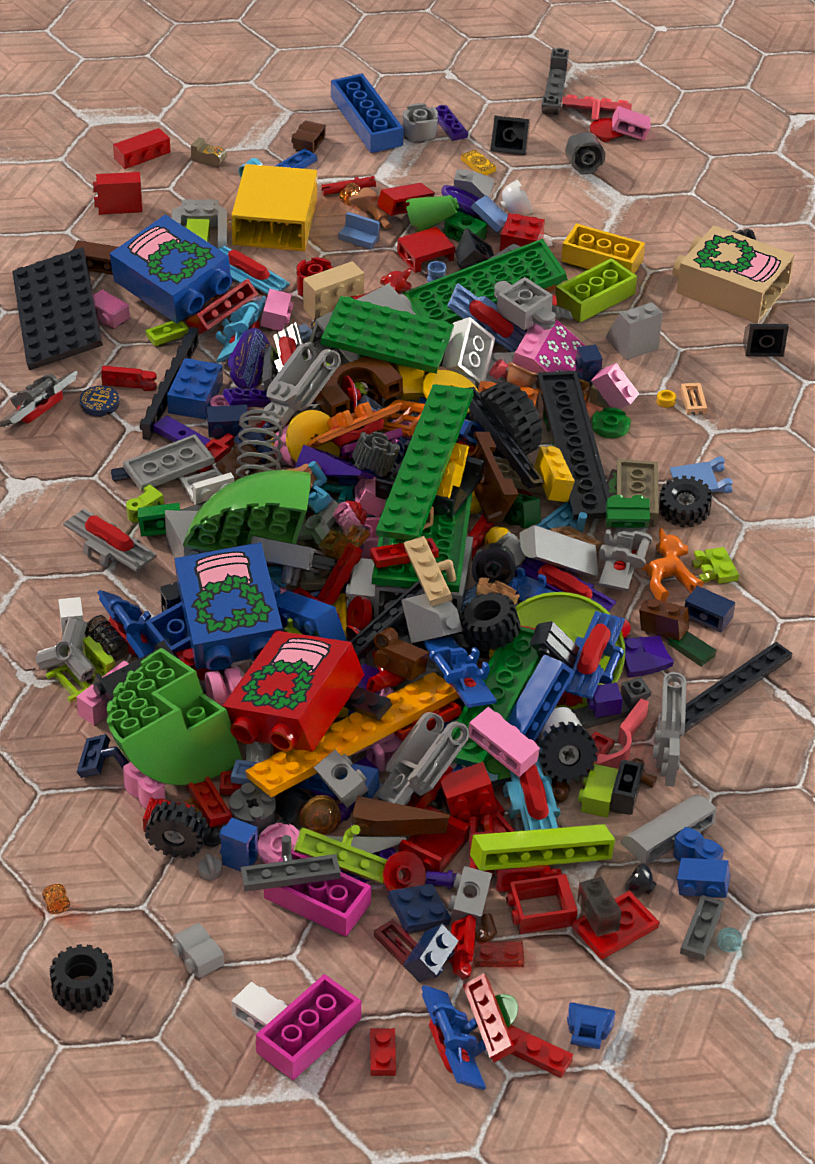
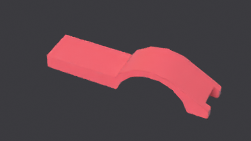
M641 698L621 724L618 743L623 746V749L614 754H599L597 762L594 761L593 764L619 769L621 760H629L632 744L631 738L647 717L649 701Z

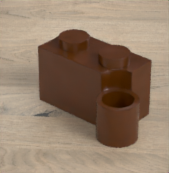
M649 599L642 602L639 609L641 631L680 641L689 630L687 607L657 599Z
M390 627L375 635L374 643L380 650L375 653L374 665L411 681L426 672L428 651L400 640L397 631Z

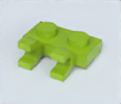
M724 547L705 549L704 552L701 550L694 551L696 560H692V565L694 569H702L704 574H699V579L704 583L711 580H716L718 584L738 581L739 574Z

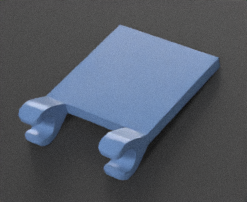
M721 456L709 462L670 467L672 478L678 476L679 479H682V476L687 475L686 478L690 479L693 476L696 481L699 479L703 480V485L707 483L708 489H711V492H732V480L725 478L717 483L713 470L722 472L725 469L723 465L725 460Z

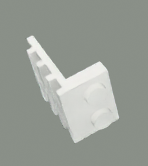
M215 463L212 464L213 470L185 478L181 476L179 480L181 481V486L185 488L186 494L190 496L191 502H194L196 505L207 501L221 488L234 482L232 473L223 475L217 469Z

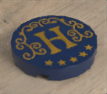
M93 386L81 393L79 399L80 407L83 408L86 414L105 416L108 412L110 414L115 412L119 407V395L113 388Z

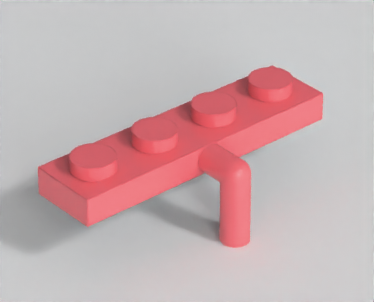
M567 95L562 100L563 107L592 110V120H598L599 111L615 112L618 106L632 110V104H629V101L626 100L611 102V99L602 98L600 101L589 96L580 99L576 95Z

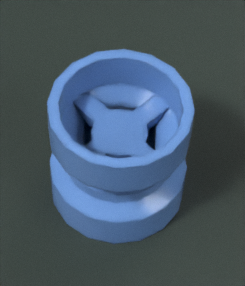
M434 261L428 264L427 283L445 276L446 265L444 263Z

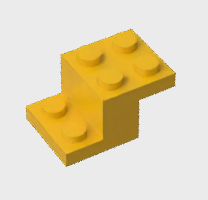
M455 443L436 495L450 499L453 486L460 487L469 446Z

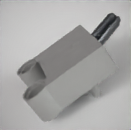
M252 536L251 544L262 543L267 564L283 567L281 583L297 586L301 570L321 574L322 570L332 572L338 561L337 559L325 557L326 553L310 547Z

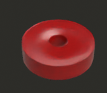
M356 596L352 599L347 610V625L362 631L370 623L372 606L368 598Z

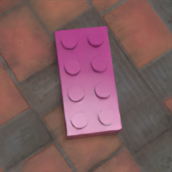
M291 849L293 860L309 858ZM340 872V879L264 889V898L347 937L371 905V886Z
M323 974L256 1034V1053L294 1081L361 1020L362 1001L326 974Z

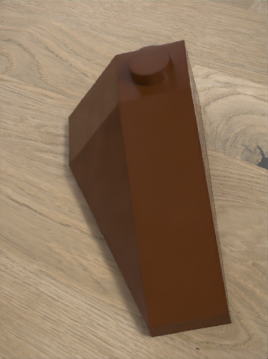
M357 796L351 827L358 825L360 827V835L372 837L441 834L447 831L450 814Z

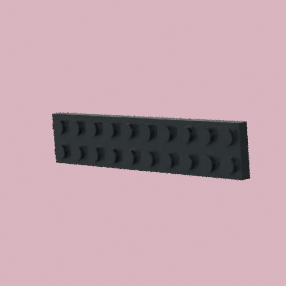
M577 371L540 372L537 374V381L554 447L560 449L575 481L568 500L572 519L578 520L581 512L587 514V519L606 518L607 498L611 497Z

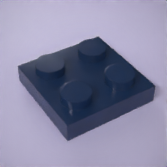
M433 884L389 891L387 898L406 933L434 928L441 924L444 926L450 924L451 917Z

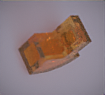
M355 524L350 527L346 534L331 529L319 543V547L327 556L339 560L348 542L360 548L369 537L370 532L366 528Z

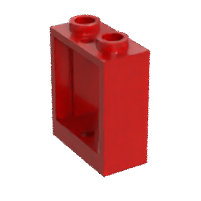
M566 874L510 882L509 892H506V902L508 907H512V923L517 925L520 934L572 927V922L577 920L578 910ZM557 896L561 908L560 911L524 916L520 900Z

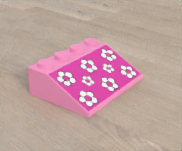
M555 318V326L551 329L544 330L537 324L529 327L514 354L512 363L535 373L575 371L577 347L586 345Z

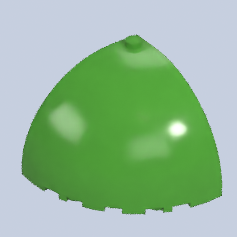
M296 470L263 471L242 477L224 486L213 494L199 509L187 530L183 546L211 552L251 544L252 536L296 545L307 512L310 473Z
M163 648L140 662L141 667L135 672L130 670L127 673L126 681L124 683L119 682L113 691L114 698L107 705V724L122 753L146 776L172 785H188L191 782L195 784L205 781V777L209 776L211 779L220 775L222 771L233 769L236 759L242 760L236 738L230 732L231 723L227 710L203 694L194 669Z

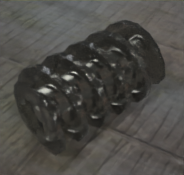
M95 616L87 623L85 636H90L95 642H99L103 651L107 655H111L114 661L122 659L128 653L129 644L120 636L111 623L107 621L105 616Z

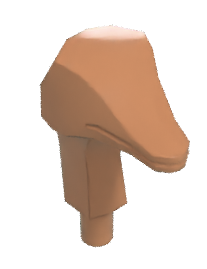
M363 188L359 193L348 199L350 204L357 206L363 212H371L375 220L379 221L386 230L391 227L387 220L389 215L377 206L379 197L370 188Z

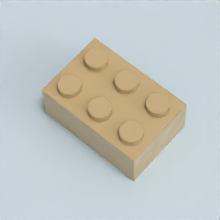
M353 261L303 278V309L313 320L334 311L340 296L350 297L364 294V272Z

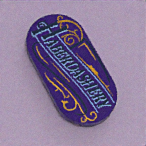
M251 328L243 332L228 360V367L231 366L230 377L234 384L241 389L250 390L255 388L263 374L265 348L270 346V343L265 334L257 328Z

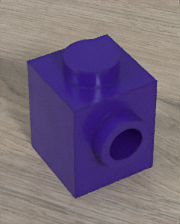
M616 682L598 685L593 698H587L588 709H592L595 718L621 714L622 696Z

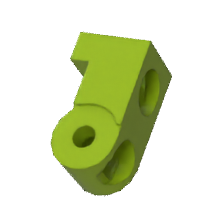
M152 485L146 486L144 493L138 496V498H132L127 501V519L138 523V508L164 505L163 494Z

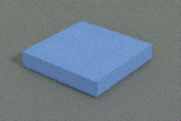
M487 195L471 206L496 232L503 229L508 215Z

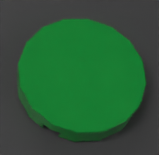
M607 407L603 408V411L594 412L592 415L591 426L593 431L599 436L619 438L626 435L630 430L631 419L626 416L623 410Z

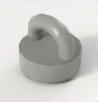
M207 853L205 858L199 862L200 876L207 880L217 879L222 874V862L218 858L212 857L210 853Z

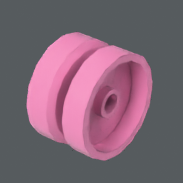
M238 667L225 669L223 678L218 671L205 673L207 696L223 706L242 679Z

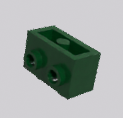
M518 493L503 521L508 522V525H519L522 529H527L541 523L540 498Z

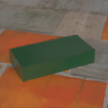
M688 631L680 641L671 638L668 641L669 646L701 667L716 655V649Z

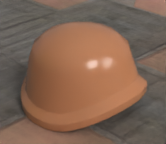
M509 362L507 382L521 387L532 388L537 380L538 373Z

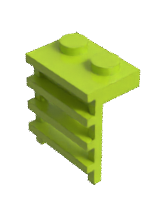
M90 636L83 639V653L96 668L95 674L90 679L93 682L96 674L99 673L103 677L116 664L113 657L103 651L99 642H95ZM66 664L46 673L47 679L55 677L71 694L67 697L70 703L75 700L77 701L76 696L91 686L86 681H79ZM66 671L82 690L78 691L62 672Z

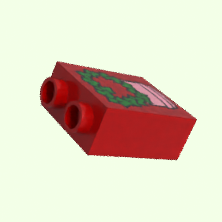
M275 631L222 706L227 710L231 723L230 732L234 738L244 744H253L254 742L271 744L282 751L298 749L313 752L365 675L352 642Z

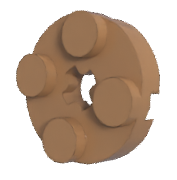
M489 578L479 579L476 586V595H487L492 592L493 594L502 593V596H509V599L513 600L514 605L517 604L520 595H515L517 591L512 587L499 581H495L494 584L488 583Z

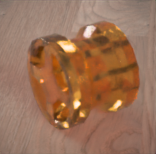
M355 183L347 184L339 193L340 200L345 205H353L349 203L348 199L359 193L361 188Z
M62 884L49 885L42 892L43 900L46 902V909L51 914H60L70 906L69 898L66 896V889Z

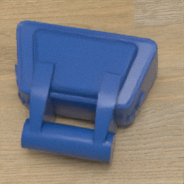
M570 1002L568 1005L567 1024L569 1032L572 1034L571 1044L600 1050L601 1039L605 1040L614 1026L616 1012L611 1009Z

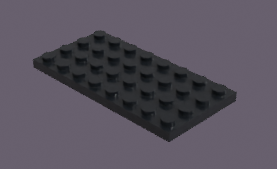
M83 247L12 271L26 364L29 371L103 346L86 252Z

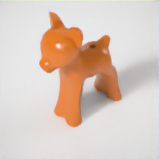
M660 527L658 531L660 542L656 544V550L663 558L653 560L640 569L647 573L650 579L649 588L655 599L667 602L669 592L661 584L663 579L674 576L690 594L696 586L703 587L704 582L693 575L685 567L681 559L678 558L688 554V546L683 544L677 536L666 535L663 528Z

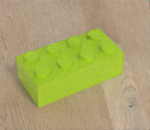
M611 258L557 285L555 290L557 305L570 311L571 316L581 323L635 295L637 276Z

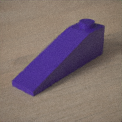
M303 445L295 468H298L303 464H310L312 461H315L320 465L322 472L327 478H374L373 474L358 469L354 464L348 463L334 454L307 445Z

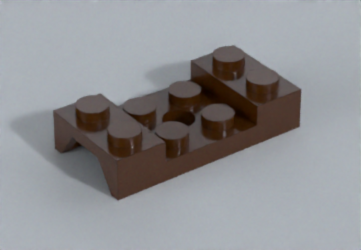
M475 432L473 435L478 444L474 451L468 453L467 456L484 460L483 479L474 489V494L487 522H502L517 498L518 492L512 479L503 478V474L493 456L496 445L490 433Z

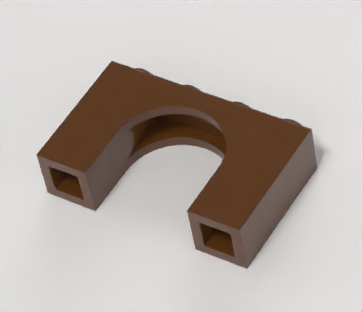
M364 356L339 366L314 400L327 415L333 417L340 412L350 411V398L341 389L344 376L348 375L351 377L353 383L361 382L373 386L385 400L403 393V378L388 361Z

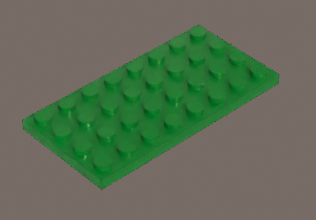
M541 239L405 291L403 295L409 299L412 310L416 315L453 324L463 319L447 307L458 283L475 296H485L497 304V298L494 297V287L497 282L506 281L513 285L526 277L545 289L553 285H559L563 281L568 280L545 241Z
M473 492L452 518H448L446 515L434 514L433 525L424 529L420 536H425V539H433L439 549V558H435L437 563L448 559L453 562L456 575L454 582L447 580L445 570L441 571L450 592L459 593ZM379 536L377 547L404 543L409 540ZM411 562L376 568L374 564L372 573V584L411 588L419 580Z

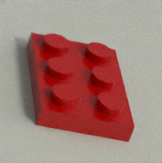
M628 891L573 921L572 929L602 960L658 929L660 922L631 891Z

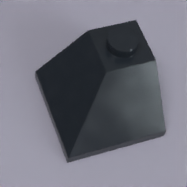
M494 115L490 151L525 155L529 138L530 120Z
M466 228L455 251L456 262L461 269H465L488 260L494 256V252L487 242Z
M748 324L745 327L743 338L745 356L784 357L788 324Z

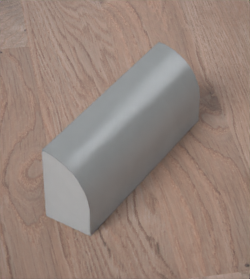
M536 525L520 532L521 550L525 556L591 578L598 577L595 545Z
M695 794L624 836L620 843L641 863L647 865L674 849L675 837L684 827L692 828L700 833L715 824L717 808L705 797Z

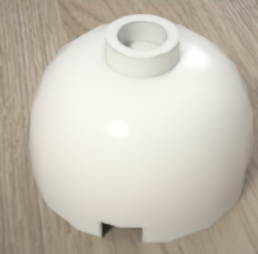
M515 180L503 189V201L500 204L504 212L508 211L511 214L527 216L533 213L532 206L525 191L520 189L521 183L519 180Z

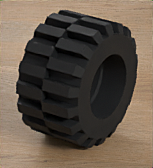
M492 592L487 595H479L478 598L471 599V602L467 603L465 609L461 611L460 619L467 640L471 646H475L479 650L482 648L483 651H488L489 649L497 650L499 647L503 648L507 643L513 642V638L519 634L518 631H520L521 626L512 599H509V596H502V593L493 594Z
M79 944L75 948H72V946L67 947L65 952L60 951L58 958L54 957L50 966L51 989L55 1001L58 1000V1004L61 1007L66 1006V1010L72 1011L76 1009V1012H82V1010L86 1009L87 1012L93 1011V1007L99 1008L102 1006V1002H107L109 995L113 993L114 986L112 962L106 952L102 953V949L98 947L93 949V945L88 944L86 947H82V944ZM79 976L90 977L86 980H74V978Z

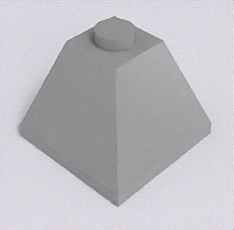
M457 169L454 177L455 187L470 192L480 199L485 195L490 198L495 182L494 178L474 171Z
M426 594L401 599L411 643L462 631L458 610L451 601L431 607Z

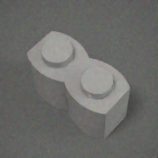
M197 923L173 935L172 950L176 957H181L184 960L185 967L190 974L194 973L196 977L201 978L224 966L222 950L210 938L201 924Z

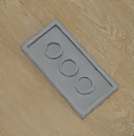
M194 434L122 463L125 471L140 491L143 492L144 488L148 485L153 487L215 464L211 453Z

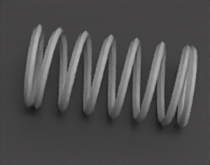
M262 409L243 413L240 416L239 425L244 430L238 435L243 442L237 447L243 454L238 456L236 460L242 466L236 469V474L240 478L245 477V475L240 474V470L247 468L270 471L271 469L268 467L275 464L277 470H281L279 461L282 454L279 450L283 444L280 439L283 435L281 427L284 425L283 418L273 411ZM253 413H266L279 418L280 424L267 417L245 416ZM263 420L276 426L273 428H256L249 426L244 421ZM279 429V435L277 436L271 431ZM247 432L266 433L275 438L267 441L245 439L242 435ZM275 441L279 442L277 448L270 443H273ZM246 444L265 445L274 450L266 453L247 452L241 448ZM277 452L278 456L276 460L269 456ZM246 456L263 457L273 462L265 465H250L241 462V458Z

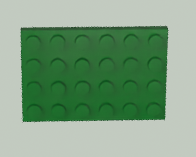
M340 296L321 337L320 344L437 374L452 336L454 324L430 319L426 316L414 315L407 311L391 309L387 306L375 305L367 301L355 300L351 297Z

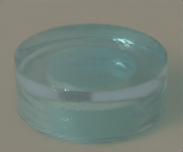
M727 927L719 931L717 944L722 950L734 952L741 947L742 935L737 929Z

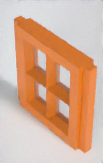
M395 400L391 405L401 402L400 411L405 412L403 414L395 413L383 420V429L379 431L386 433L401 428L403 436H412L425 404ZM412 413L420 414L418 417L410 416ZM389 419L396 420L394 423L387 422ZM404 421L412 422L409 426L402 425Z

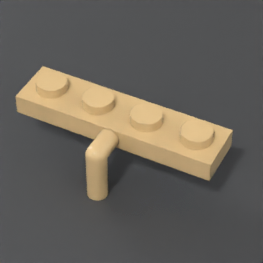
M425 536L404 542L407 555L431 607L451 601V592L441 571L445 570L447 580L454 582L456 575L453 562L448 559L437 563Z

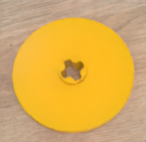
M438 370L437 374L429 373L422 384V390L426 399L433 384L462 388L475 387L478 391L469 379L449 370Z
M307 410L299 413L291 420L286 432V445L290 456L296 463L303 445L308 446L307 443L311 441V438L322 435L329 430L327 426V421L331 418L329 415L318 410ZM328 442L316 449L339 457L342 446L338 447L333 442Z

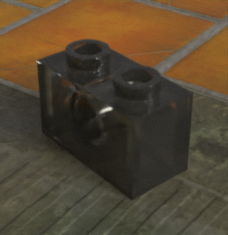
M600 876L580 882L577 902L596 936L618 931L622 912L603 878Z

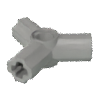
M332 500L326 509L320 511L319 514L310 516L306 522H303L297 542L313 539L322 552L330 553L335 550L338 542L330 528L336 522L332 515L335 512L334 509L339 504Z
M68 617L62 641L57 643L56 646L37 652L35 657L40 669L48 670L66 664L79 681L85 682L91 679L95 674L96 668L85 656L81 646L88 622Z

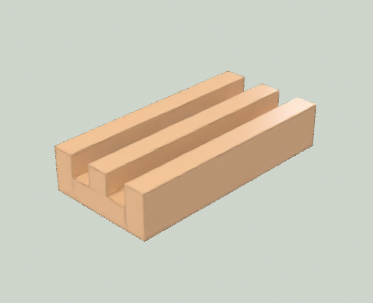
M701 383L681 384L680 390L687 415H691V412L699 415L700 411H702V414H707V405ZM687 389H688V391H689V395H690V398H691L692 406H691V404H690V400H689V397H688ZM693 389H696L700 406L697 405Z

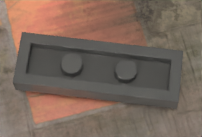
M701 895L681 946L680 954L704 961L725 902Z

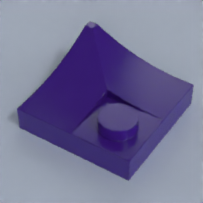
M661 636L624 638V666L628 678L653 674L673 666L674 661L668 654Z

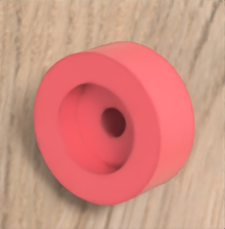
M499 359L492 366L489 375L496 380L501 376L507 379L508 371L506 369L508 364Z

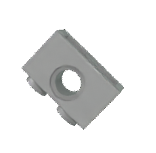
M335 749L319 762L314 769L324 783L348 808L356 801L357 796H362L369 790L365 784L367 778L359 769L354 771L351 767L353 763L346 754L341 756ZM347 774L346 778L339 780L342 775Z
M464 866L462 874L457 873L453 886L458 888L456 895H451L448 909H452L450 916L452 919L459 920L471 914L476 918V925H479L492 873ZM469 892L473 894L474 898H468L464 893Z

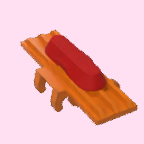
M369 402L356 406L355 412L352 414L349 410L340 412L327 421L329 430L326 433L313 438L307 444L317 448L328 442H333L336 446L341 447L358 440L361 432L370 435L375 431L383 429V420L398 412L402 403L399 402L381 410L372 411Z

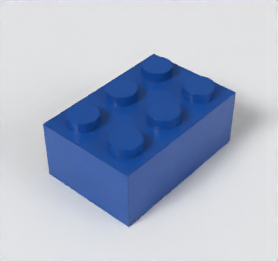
M184 358L167 394L168 413L206 420L207 407L210 406L211 398L218 395L223 384L222 364Z

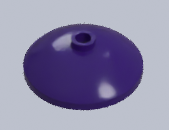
M444 185L442 187V196L452 195L453 198L457 199L459 204L457 211L474 218H480L471 207L480 199L479 197L455 186Z

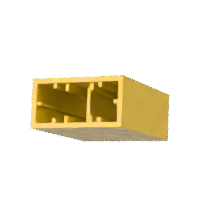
M245 164L231 215L232 245L306 251L317 203V170Z

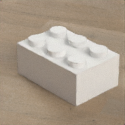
M471 317L453 323L454 330L445 351L442 367L459 373L464 377L471 378L475 381L476 387L479 388L480 382L485 381L495 337Z

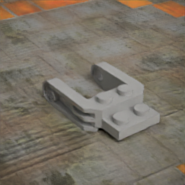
M182 200V205L172 210V219L182 226H187V219H209L210 228L218 227V249L223 246L228 247L227 210L218 205V200Z
M301 344L296 348L267 389L266 396L272 402L264 410L279 414L284 420V425L281 427L286 425L295 411L299 409L302 412L311 405L339 367L341 358L338 352L325 349L316 358V348L314 346ZM305 349H309L310 356L304 360L302 353ZM329 354H331L333 356V362L331 365L328 366L325 362V359ZM266 413L261 415V417H267L280 424V420L276 416Z
M677 672L668 673L663 679L662 713L658 717L657 729L655 731V743L657 745L653 746V759H656V768L661 769V776L665 777V786L671 787L675 785L676 771L679 770V735H684L686 678ZM677 682L680 684V686L673 687L670 686L668 683Z
M432 712L424 713L388 761L386 771L389 773V776L375 796L381 801L406 805L410 801L412 793L422 796L433 789L469 738L467 726L460 722H451L443 730L444 721L440 715ZM434 718L436 726L433 730L429 731L426 726L427 721ZM459 727L461 735L457 740H453L451 733L454 728Z

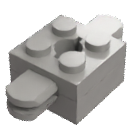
M526 277L513 285L506 281H500L495 284L494 297L497 298V312L523 330L528 329L534 324H537L544 330L555 326L556 314L552 312V294Z

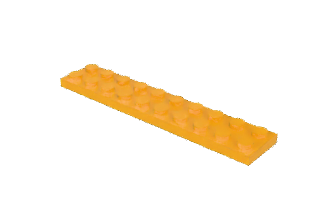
M432 672L406 685L404 688L387 695L386 698L390 699L392 706L379 721L357 712L352 713L341 721L333 723L313 752L298 749L278 752L272 757L245 770L246 777L267 795L273 797L315 775L317 772L314 767L335 749L341 756L346 754L348 757L418 720L424 713L433 712L460 698L454 687L446 683L442 677Z

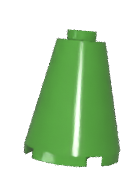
M452 195L406 200V203H410V206H407V212L411 225L417 228L415 233L436 226L456 214L457 209H459L458 201Z

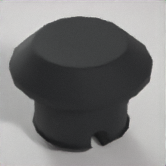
M208 827L204 840L206 846L215 847L221 844V839L219 838L220 830L217 827L215 829Z

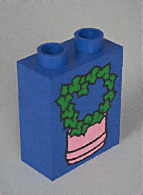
M163 215L110 253L114 282L176 324L189 314L195 315L198 313L204 303L217 294H224L232 284L229 255L167 215Z
M261 542L174 558L177 585L196 669L208 668L212 671H220L231 666L233 662L249 659L255 661L274 632L283 631Z

